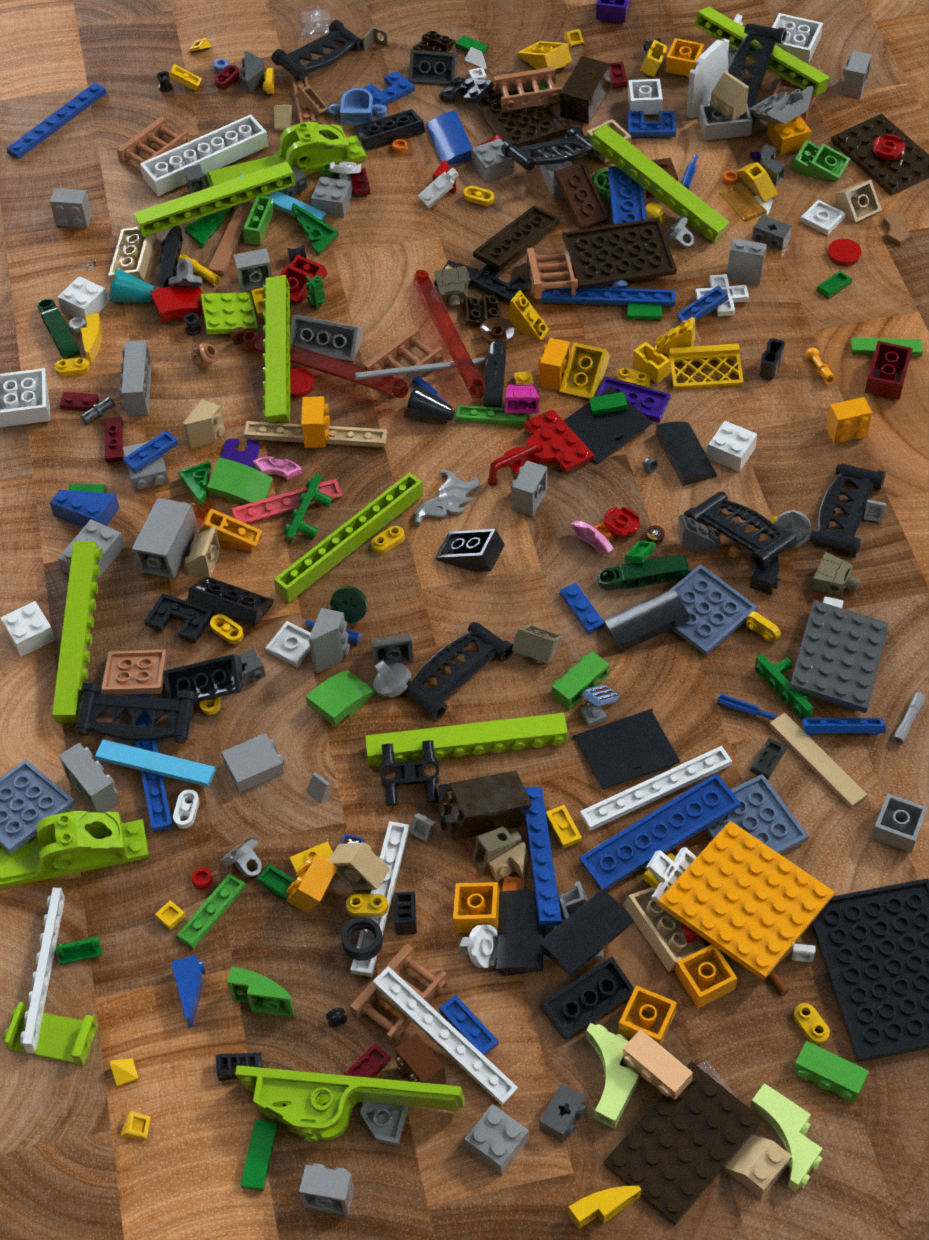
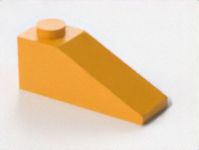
M212 508L206 514L199 531L203 532L212 526H216L219 540L254 548L262 530Z

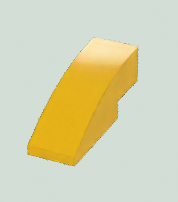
M99 312L85 315L87 327L81 328L84 349L89 364H92L97 356L102 342V324Z
M622 1186L593 1193L568 1207V1215L578 1229H581L596 1217H599L604 1224L641 1197L642 1189L639 1186Z

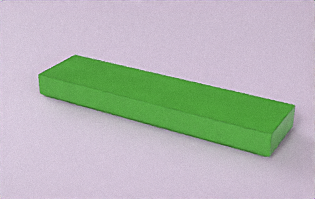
M851 338L852 354L874 355L877 341L913 348L911 356H922L923 353L922 339Z
M457 405L456 422L523 426L524 422L527 421L528 413H505V408Z
M229 873L176 935L177 939L194 950L246 888V883Z

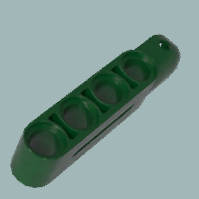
M47 298L37 303L39 313L62 358L69 359L80 355L77 343L53 299Z
M675 555L646 560L643 564L628 563L605 568L598 575V585L605 590L616 588L631 589L679 581L691 571L686 556Z

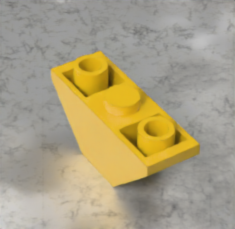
M758 162L750 163L737 171L741 179L764 203L778 195L767 171Z
M519 290L510 301L508 319L518 332L542 340L549 331V328L522 291Z
M692 317L687 321L685 320L676 328L670 329L665 335L659 336L655 342L656 352L669 354L670 348L693 346L696 337L695 318Z

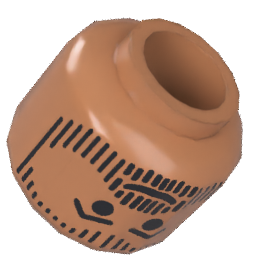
M208 343L198 345L191 351L193 364L199 368L208 367L216 360V349Z

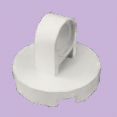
M335 162L329 163V171L340 173V180L350 181V174L361 172V164L356 166L354 162H339V165H335Z
M477 925L472 929L469 937L462 938L459 950L463 954L468 955L472 963L478 968L494 966L497 963L498 932L491 925Z

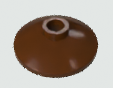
M493 317L481 324L480 334L489 343L494 340H502L505 343L513 337L514 326L505 318Z

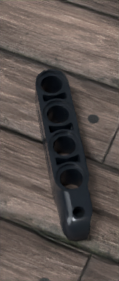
M494 340L489 345L484 407L502 408L506 363V344L502 340Z

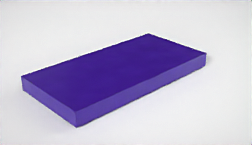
M604 376L595 397L610 386H613L618 393L624 392L626 400L651 421L661 422L671 399V394Z

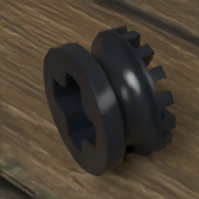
M343 1008L332 1009L326 1014L330 1027L334 1028L346 1023L347 1016L344 1015L345 1011Z

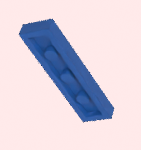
M802 718L804 733L809 735H818L819 733H868L870 735H879V733L886 732L883 718Z

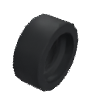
M357 917L350 920L342 930V946L350 958L365 961L374 958L380 952L383 945L382 931L379 924L373 919ZM367 929L373 932L375 941L369 947L358 949L350 944V935L357 930Z

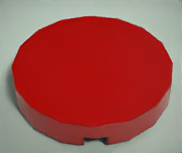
M886 134L884 137L879 136L874 140L872 150L881 159L896 160L904 154L905 143L898 136Z
M837 239L830 243L828 247V257L837 265L844 264V266H850L860 260L861 247L853 240Z
M302 368L290 369V395L295 396V398L308 395L314 386L312 373Z
M617 507L608 509L604 515L603 524L605 528L616 536L631 537L640 528L638 515L628 508L622 507V509H617Z

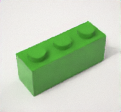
M257 195L243 228L245 243L261 246L274 213L272 197Z
M593 651L587 656H583L575 667L569 668L561 679H557L553 683L552 698L566 709L571 710L584 698L583 693L586 689L598 686L609 676L610 664Z
M808 1041L805 1042L793 1069V1072L801 1079L811 1080L817 1083L820 1088L831 1090L842 1099L856 1102L869 1072Z

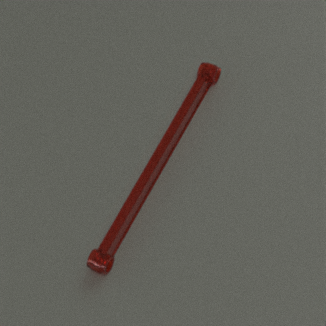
M417 270L414 274L413 284L417 288L469 391V395L479 399L484 395L485 382L482 380L429 278L428 272Z
M251 330L245 332L243 341L246 347L250 350L265 353L263 346L265 335ZM290 344V362L394 395L397 398H404L408 394V386L403 379L385 376L355 380L354 373L373 370Z

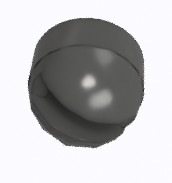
M650 457L645 458L642 462L643 469L653 473L658 467V461Z

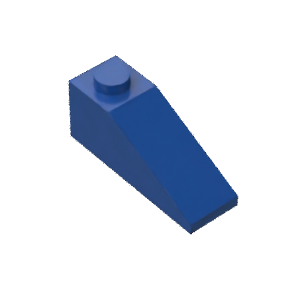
M196 954L171 962L188 1028L194 1025L204 984L202 974L206 973L203 961L198 962Z

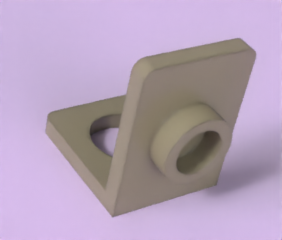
M372 26L362 37L363 50H366L374 41L387 45L388 32ZM378 33H381L384 39L379 38Z

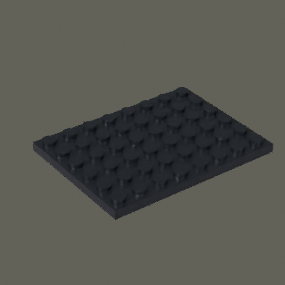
M929 878L834 896L811 925L857 1063L928 1049Z

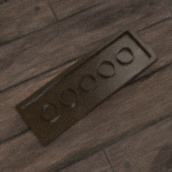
M532 206L473 251V257L500 271L527 250V248L559 225L560 218L536 206Z

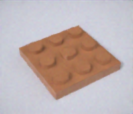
M167 650L109 651L101 688L102 694H161Z

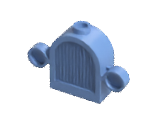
M354 88L342 95L341 104L329 106L328 113L332 118L340 116L341 125H361L373 121V115L378 118L385 117L387 115V107L381 104H373L372 94L368 90Z

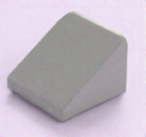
M314 772L307 788V793L319 803H322L331 795L330 784L318 773Z

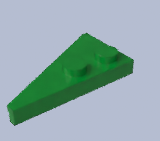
M295 203L292 204L293 213L315 252L320 256L339 236V231Z
M234 207L201 217L186 225L184 230L201 248H204L206 246L205 242L208 238L213 237L214 232L223 224L224 217L226 215L229 216Z
M210 461L178 471L180 480L199 505L205 503L207 485L212 470Z

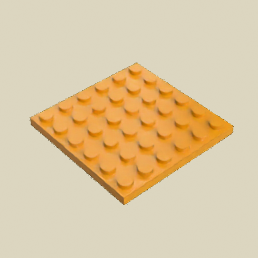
M729 821L661 896L657 905L764 981L834 897L835 891L732 821Z

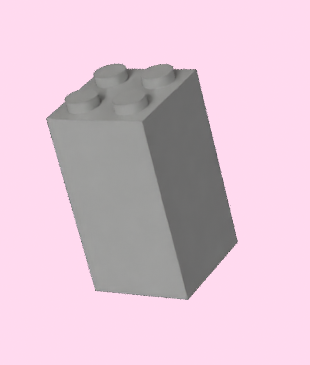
M157 498L132 547L140 572L175 578L186 556L185 553L199 529L192 504Z

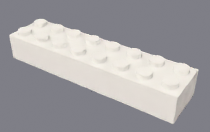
M248 115L140 163L143 179L157 196H160L187 183L184 172L186 167L200 164L203 175H205V172L220 169L268 147L267 131L252 115Z

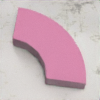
M263 457L253 460V466L266 475H279L289 480L302 474V468L288 459Z
M577 520L570 524L578 539L588 542L598 553H608L614 549L610 542L591 525Z

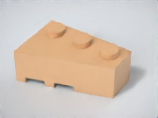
M641 1029L623 1048L624 1065L634 1069L637 1074L656 1086L666 1097L670 1096L675 1100L693 1080V1072Z

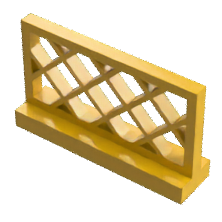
M739 344L670 348L668 359L671 360L670 368L673 389L743 385ZM736 359V364L732 367L726 361ZM716 360L719 362V365L715 368L709 362ZM699 361L702 365L698 369L691 365L693 362ZM674 363H683L685 366L680 370L674 366ZM722 365L729 369L726 374L718 370ZM705 366L712 371L708 376L701 372ZM687 368L694 371L690 377L684 373ZM733 372L738 376L739 380H732L728 376ZM716 373L721 379L714 381L711 377ZM698 374L702 378H704V380L702 382H696L693 378ZM681 375L687 381L685 383H677L676 379Z

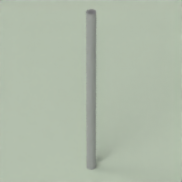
M483 357L354 373L355 380L483 365L486 364V359Z

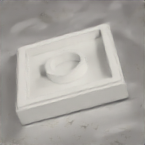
M817 200L800 217V222L828 236L845 218L846 213Z
M286 621L265 647V651L298 668L310 653L309 637L311 633Z

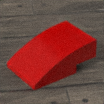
M297 254L290 265L286 264L279 276L286 275L290 285V301L298 304L308 296L305 286L307 284L306 276L308 275L310 279H313L319 275L324 279L328 273L325 266Z
M172 286L150 291L152 301L162 323L178 318L179 322H183L185 315L188 313H196L198 316L203 315L200 299L201 294H203L201 288Z

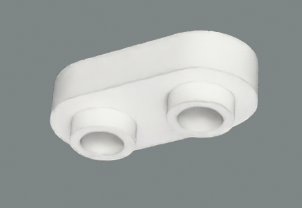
M191 789L184 790L178 796L173 814L174 823L178 828L186 829L194 823L199 806V797L196 791Z

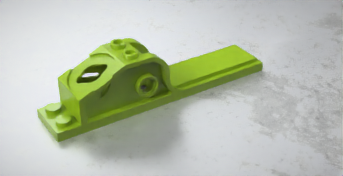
M305 122L292 125L282 132L280 148L273 156L205 172L209 187L239 178L240 175L245 176L287 162L291 168L295 166L305 175L320 172L324 165L331 162L339 165V162L357 163L367 159L358 136L346 138L341 125H322L317 122ZM320 132L325 133L327 135V138L324 137ZM307 157L305 161H299L300 158Z
M71 811L45 817L36 826L37 837L34 840L27 842L13 854L7 852L3 847L0 848V889L148 859L149 852L144 820L123 823L119 812L99 813L87 811Z
M237 1065L235 1073L246 1090L255 1092L253 1102L261 1114L271 1120L279 1121L289 1127L291 1132L304 1138V1141L316 1143L317 1140H332L342 1135L348 1127L352 1109L359 1102L459 1111V1108H464L465 1104L461 1086Z

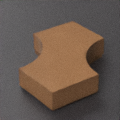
M892 210L883 218V224L889 229L886 239L899 246L909 239L911 234L904 227L906 216Z

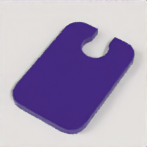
M232 438L225 441L221 458L255 469L253 460L258 459L260 450L258 441L248 439V447L244 451L236 450L239 439Z

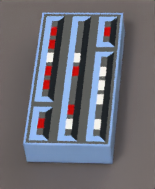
M606 685L586 689L583 693V697L596 707L616 702L620 695Z

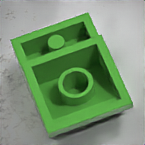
M806 140L790 168L814 178L838 181L851 158L824 143L819 147Z
M219 457L207 489L209 495L226 498L228 503L245 505L266 499L273 478L247 465Z
M349 670L330 677L305 697L310 708L336 726L346 716L350 718L376 694V691Z
M231 966L227 983L233 1001L249 1003L252 1012L295 1017L291 995L285 989L256 972Z

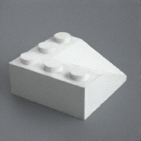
M779 13L772 28H786L787 36L784 44L776 43L775 45L809 64L821 39L823 23Z
M45 368L0 374V427L50 421V404Z

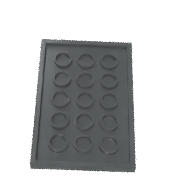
M814 600L789 689L866 713L889 623Z

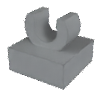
M867 499L863 519L882 523L886 503Z
M590 702L587 703V706L580 708V713L588 727L607 721V716L601 706L596 707Z
M417 813L413 818L409 833L427 842L431 839L436 822Z

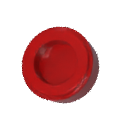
M206 868L195 870L191 876L193 886L199 890H205L213 883L212 873Z

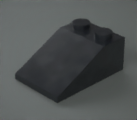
M496 529L449 531L435 558L438 561L475 572L492 571L505 544Z

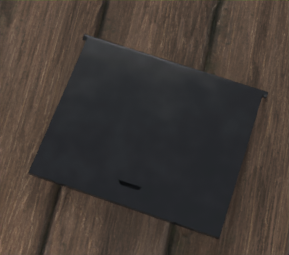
M610 386L608 389L603 391L598 396L609 395L618 392L613 388V386ZM626 400L628 409L597 415L592 414L590 402H588L563 420L595 455L594 463L599 464L653 424L648 417L628 400Z
M653 709L572 736L579 744L602 790L680 763L678 756L652 712Z

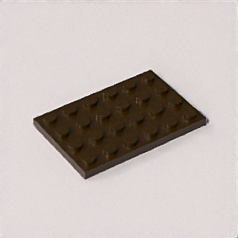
M494 87L478 103H474L494 132L500 134L503 143L512 140L518 147H523L567 133V128L548 104L502 112L501 97H503L502 92L495 93ZM532 87L524 88L525 93L534 92ZM517 90L508 91L509 95L518 94Z
M882 113L831 137V142L840 151L851 158L850 160L891 196L929 178V154ZM886 134L900 137L902 142L905 143L904 154L896 160H884L877 157L872 150L874 140L877 137H884Z
M659 218L568 231L562 234L574 277L578 279L579 290L612 285L619 280L631 282L675 275L677 273Z
M692 1061L686 1066L693 1072L691 1083L675 1100L670 1096L666 1097L662 1094L604 1161V1165L627 1185L639 1186L642 1189L641 1197L674 1225L681 1220L763 1121L760 1116Z

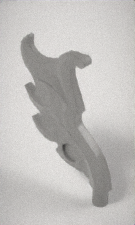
M441 469V475L446 476L447 480L438 490L439 496L425 501L417 508L413 524L420 526L422 519L425 517L446 518L447 513L452 515L462 514L465 508L459 507L473 500L472 496L467 498L466 495L478 488V479L474 476L473 481L465 482L456 478L453 472Z

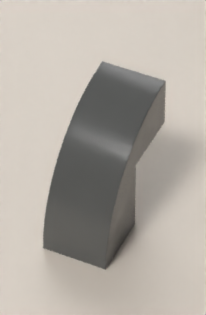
M765 144L761 151L760 165L767 171L773 185L777 186L784 177L786 165L775 160L777 148Z

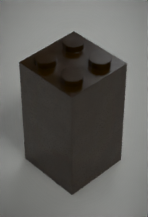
M581 56L560 91V117L585 124L591 122L610 89V63Z
M510 771L449 783L439 804V811L445 818L448 832L452 834L454 840L482 835L501 827L506 828V830L520 827L532 803L517 771Z

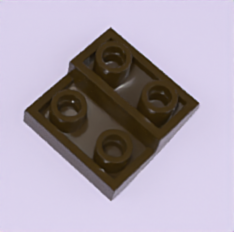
M429 31L422 35V41L413 46V50L448 53L454 46L455 40L450 39L449 36L440 35L436 31Z
M484 294L481 299L464 297L465 325L481 327L485 320L501 317L499 297Z

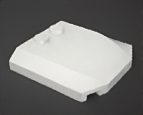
M716 40L699 56L696 61V69H691L689 74L687 117H698L699 105L710 104L712 90L723 73L728 72L729 40Z

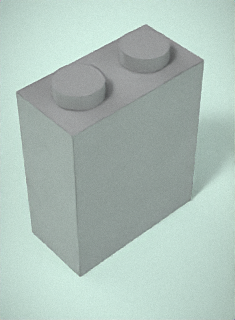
M733 238L729 253L728 280L760 285L767 244Z
M148 442L123 447L125 457ZM163 456L136 473L128 467L134 491L169 482Z
M266 733L222 752L224 764L239 793L284 774V759L281 754L277 755L275 751L277 750L276 744L273 739L269 740Z

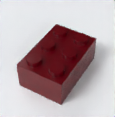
M877 341L865 393L900 400L913 348Z

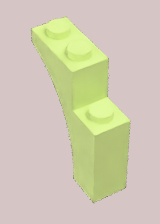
M590 1023L586 1030V1040L598 1053L605 1072V1088L595 1109L594 1119L615 1129L638 1085L639 1074L628 1066H622L624 1063L623 1048L629 1042L627 1038L620 1034L615 1035L608 1032L602 1025Z
M764 1083L753 1098L750 1109L772 1126L782 1140L786 1151L792 1155L789 1164L788 1188L796 1193L800 1186L804 1188L811 1176L808 1173L812 1168L816 1170L823 1159L820 1157L823 1148L805 1137L811 1126L809 1123L811 1114Z

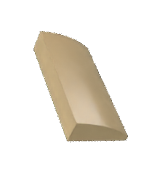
M138 227L121 229L108 276L116 279V276H113L115 269H120L144 281L156 233L142 237Z
M653 887L628 895L623 906L668 972L676 970L677 961L706 947L701 940L686 943L681 922L660 908L651 898L655 892Z

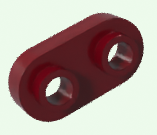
M235 65L226 66L215 76V86L225 89L239 77L238 67Z

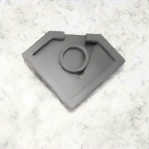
M363 1102L360 1114L375 1140L399 1147L409 1106Z

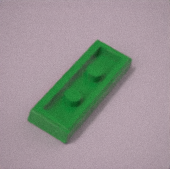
M255 1120L240 1184L241 1188L264 1191L278 1123Z

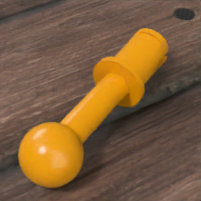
M809 348L805 354L806 358L814 362L817 366V374L823 378L826 384L833 383L835 376L830 371V366L823 364L820 360L818 349Z

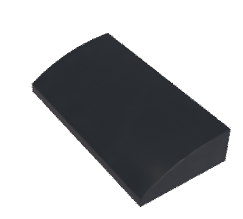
M413 109L354 126L366 150L393 143L397 139H405L425 133L424 122Z
M667 422L656 425V436L682 486L716 477L717 474L688 422Z
M208 576L191 586L188 594V602L253 625L257 624L266 615L274 602V599Z
M671 589L609 617L604 622L619 652H622L689 622L690 618L675 590Z
M236 654L163 671L167 699L177 700L179 691L190 690L198 694V703L240 693L242 688L241 656Z
M601 889L539 941L541 951L571 977L633 924L634 920L612 896Z
M532 890L499 892L496 969L502 976L543 971L544 953L541 951L539 941L544 938V926H539L535 892Z
M612 956L543 1000L539 1007L559 1034L566 1040L629 999L634 991V987Z

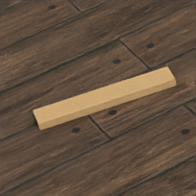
M786 713L770 722L769 727L851 809L867 798L868 794L804 733Z

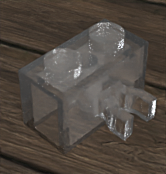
M317 5V10H312V7L309 6V11L300 12L302 35L330 33V9L320 10V5Z

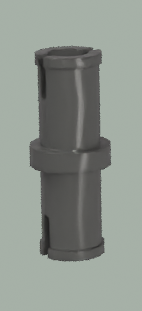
M108 396L99 404L92 405L93 408L81 414L80 417L87 425L98 416L102 417L103 413L110 408L116 406L115 402Z

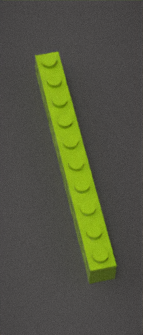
M709 6L697 12L694 26L718 40H729V46L738 50L747 36L744 33L745 27ZM753 40L749 51L763 47L757 40ZM775 45L767 69L803 90L813 86V96L826 91L830 79L829 76ZM747 55V57L757 62L752 55Z
M604 124L593 133L589 144L677 215L685 216L688 219L687 223L712 243L726 232L729 221L608 125Z
M284 162L135 212V221L142 237L254 200L257 195L266 196L295 186L294 173L289 164Z
M286 275L266 278V285L263 286L266 296L263 299L264 308L266 309V312H263L265 326H263L265 339H263L265 353H263L265 367H263L265 381H263V389L265 391L263 396L265 406L263 418L267 422L290 424V285Z
M410 472L274 578L276 593L288 603L291 602L423 496L422 481Z
M73 541L52 713L56 723H77L82 699L81 686L88 679V669L86 666L87 662H90V651H88L89 645L92 644V634L90 631L94 627V617L92 614L96 610L94 596L98 593L96 579L100 576L98 561L102 559V550L98 548L96 541Z
M564 713L366 735L365 737L369 766L380 767L382 763V744H393L396 762H410L423 759L422 741L427 740L434 741L435 758L440 760L446 757H462L463 755H481L489 752L500 753L506 750H522L523 748L532 747L541 748L549 745L560 746L567 743L568 732Z

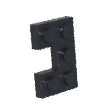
M458 77L453 79L444 88L439 97L442 101H454L461 93H467L463 97L465 103H478L494 87V84L491 80Z
M486 264L471 279V285L510 304V301L519 290L524 293L531 286V280L517 274L509 283L498 279L504 272V267L499 271Z
M162 593L144 622L145 626L162 632L171 617L185 623L178 632L179 638L197 643L214 614L213 610Z

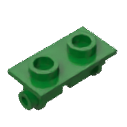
M307 275V284H305L308 291L307 300L310 305L319 310L318 305L323 304L325 301L323 279L319 275L310 279Z
M92 936L88 939L57 945L56 953L59 957V965L102 956L100 936Z

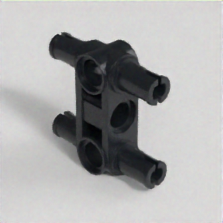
M422 741L423 759L410 762H396L393 744H382L380 776L381 786L385 789L386 806L398 805V786L412 784L425 785L427 803L438 802L437 784L440 781L439 762L435 758L434 741ZM427 767H433L436 773L433 776H427L424 771ZM392 770L395 772V777L393 779H386L384 773Z

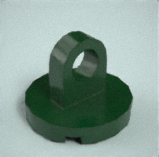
M342 586L333 593L330 607L331 610L343 612L347 623H355L365 616L368 611V602L363 592L356 587Z

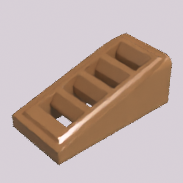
M310 85L300 89L295 95L300 102L317 115L328 111V107Z

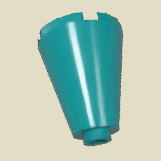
M115 269L113 276H116V279L111 282L109 302H152L150 291L155 290L154 286L120 269Z

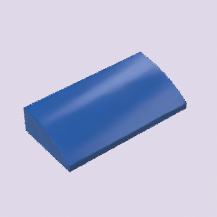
M456 110L439 115L426 123L427 130L441 162L446 160L448 165L472 160V146Z

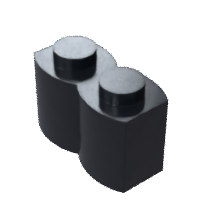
M771 338L768 341L766 351L761 357L760 377L772 380L776 376L778 366L782 363L784 341Z

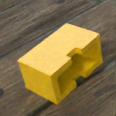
M654 40L646 54L640 71L654 77L668 46Z
M645 342L633 350V366L641 372L647 373L655 383H659L670 375L671 360L662 353L658 354L656 349Z

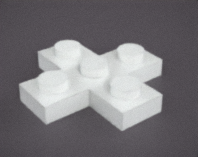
M727 274L710 275L711 288L696 289L695 293L698 300L718 285L728 295L729 300L716 308L718 317L735 315L734 303L749 302L747 286H729Z
M686 847L680 849L674 861L659 850L655 852L646 868L661 881L651 897L656 903L697 858Z

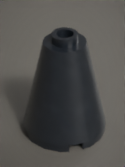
M415 384L407 403L408 409H405L404 418L447 424L448 421H452L455 411H452L453 407L420 385Z

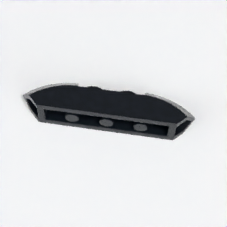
M178 225L174 226L164 236L160 244L162 246V258H159V265L156 267L155 274L157 281L164 288L170 287L169 278L177 275V259L181 254L183 244L182 231Z

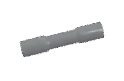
M916 692L901 724H899L892 737L894 743L899 745L904 743L917 713L920 712L926 700L924 694Z

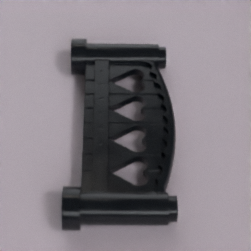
M334 20L329 26L330 33L289 54H286L282 49H277L272 54L271 60L297 79L303 80L306 77V73L331 65L345 56L351 49H362L363 43L359 37L345 28L342 22ZM334 42L344 43L345 45L338 48L335 47ZM323 47L333 49L334 51H330V53H324ZM311 54L322 55V57L313 59ZM300 59L310 61L311 63L301 65Z
M752 23L745 25L744 33L747 36L733 58L729 74L739 80L741 71L746 69L753 76L741 81L749 86L748 108L759 103L756 101L771 55L776 43L784 44L787 36L786 28L779 27L777 29ZM753 40H757L763 47L749 51ZM747 55H752L757 60V63L744 66V62L747 61Z
M577 127L570 129L565 139L518 147L515 142L508 140L501 147L503 155L507 158H512L526 170H532L535 165H549L572 161L587 154L593 157L600 155V152L589 144L590 139ZM573 146V147H576V148H579V149H577V150H572L570 147ZM557 149L564 150V152H558ZM544 152H549V153H552V154H551V155H545ZM533 154V155H537V156H540V157L533 158V157H531V155Z
M842 463L837 465L835 474L838 476L822 499L818 513V530L811 532L809 541L816 545L848 552L850 556L857 557L861 539L856 538L855 535L865 511L867 499L869 500L873 486L874 488L882 489L886 471H872ZM846 481L851 482L857 487V489L847 491L842 488L845 486L844 482ZM842 494L852 501L844 504L837 503L840 500L839 495ZM835 508H840L847 514L841 517L832 516L835 513ZM831 521L836 522L842 528L834 531L827 530L830 527L829 522Z
M723 491L717 492L695 508H689L684 512V516L692 518L698 523L703 521L752 551V562L759 569H764L770 565L771 560L794 545L797 540L794 533L783 534L771 521L758 512L729 501L727 494ZM721 509H727L728 512H732L730 515L718 516ZM734 517H740L741 520L746 521L744 523L732 525ZM748 525H753L755 528L760 529L759 531L745 533ZM762 533H767L769 537H773L770 540L759 541Z
M472 622L468 627L469 633L439 650L423 666L412 682L408 681L406 683L408 687L402 693L424 709L430 718L437 721L447 710V705L443 701L495 656L502 661L509 659L514 652L512 651L513 644L507 640L503 641L480 623ZM471 642H476L479 653L468 652L463 649L468 647ZM457 654H463L466 664L451 663L450 660L455 658ZM448 665L452 676L438 675L436 672L442 670L443 666ZM430 677H435L439 688L424 687L423 683L428 682Z
M92 682L82 683L80 691L82 699L76 724V733L78 735L88 736L90 731H95L109 737L131 741H152L173 737L174 742L185 744L188 740L194 705L198 701V694L196 692L181 690L178 693V699L175 700L101 694L102 687ZM108 708L113 721L111 723H105L104 721L98 723L97 718ZM128 709L132 723L130 725H125L124 723L117 724V719ZM147 711L152 724L148 727L144 725L137 726L136 721ZM167 713L171 726L169 728H164L163 726L157 728L155 726L156 722Z

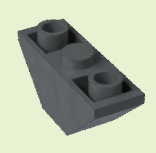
M244 51L245 58H242V66L245 67L242 68L243 77H245L242 78L243 87H246L247 93H251L263 84L264 63L261 58L248 51Z
M682 514L679 516L677 534L682 548L697 553L722 547L720 535L716 530H712L704 524H700Z

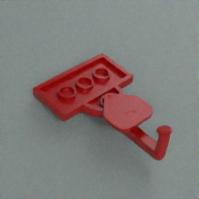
M552 409L524 422L523 427L531 435L527 445L522 448L515 447L504 453V456L494 460L490 464L488 484L496 485L498 483L497 471L506 466H509L518 475L520 467H523L526 461L539 464V462H555L564 473H567L593 461L595 455Z

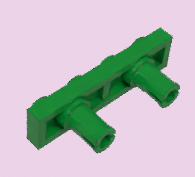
M316 473L314 478H309L305 486L308 488L307 493H302L298 501L301 505L299 509H294L291 516L293 522L291 525L287 524L283 532L286 535L285 542L291 544L295 534L298 532L314 539L318 528L303 522V517L310 502L315 501L328 508L333 497L318 491L317 487L323 476Z
M763 654L756 657V673L768 682L769 687L780 695L783 702L788 703L798 717L811 718L814 707L808 701L813 696L789 689L790 682L782 675L793 668L792 661L786 657L773 665Z

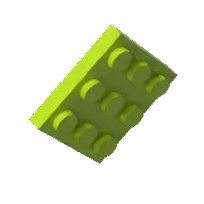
M251 292L201 294L200 299L206 334H231L237 327H243L248 333H258Z

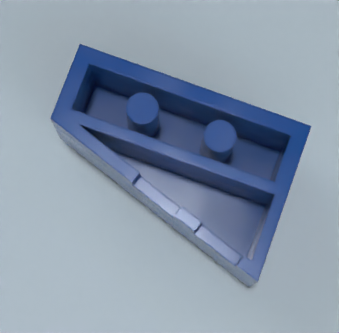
M59 489L50 501L55 517L84 527L90 519L107 526L120 508L116 494Z

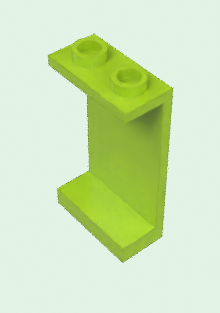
M19 1001L17 1009L15 1008L12 1012L11 1025L4 1033V1042L10 1051L79 1065L85 1064L98 1026L94 1016L85 1015L84 1020L43 1013L36 1053H27L24 1046L21 1045L20 1038L22 1031H25L26 1027L24 1021L25 1013L29 1010H27L24 1002Z

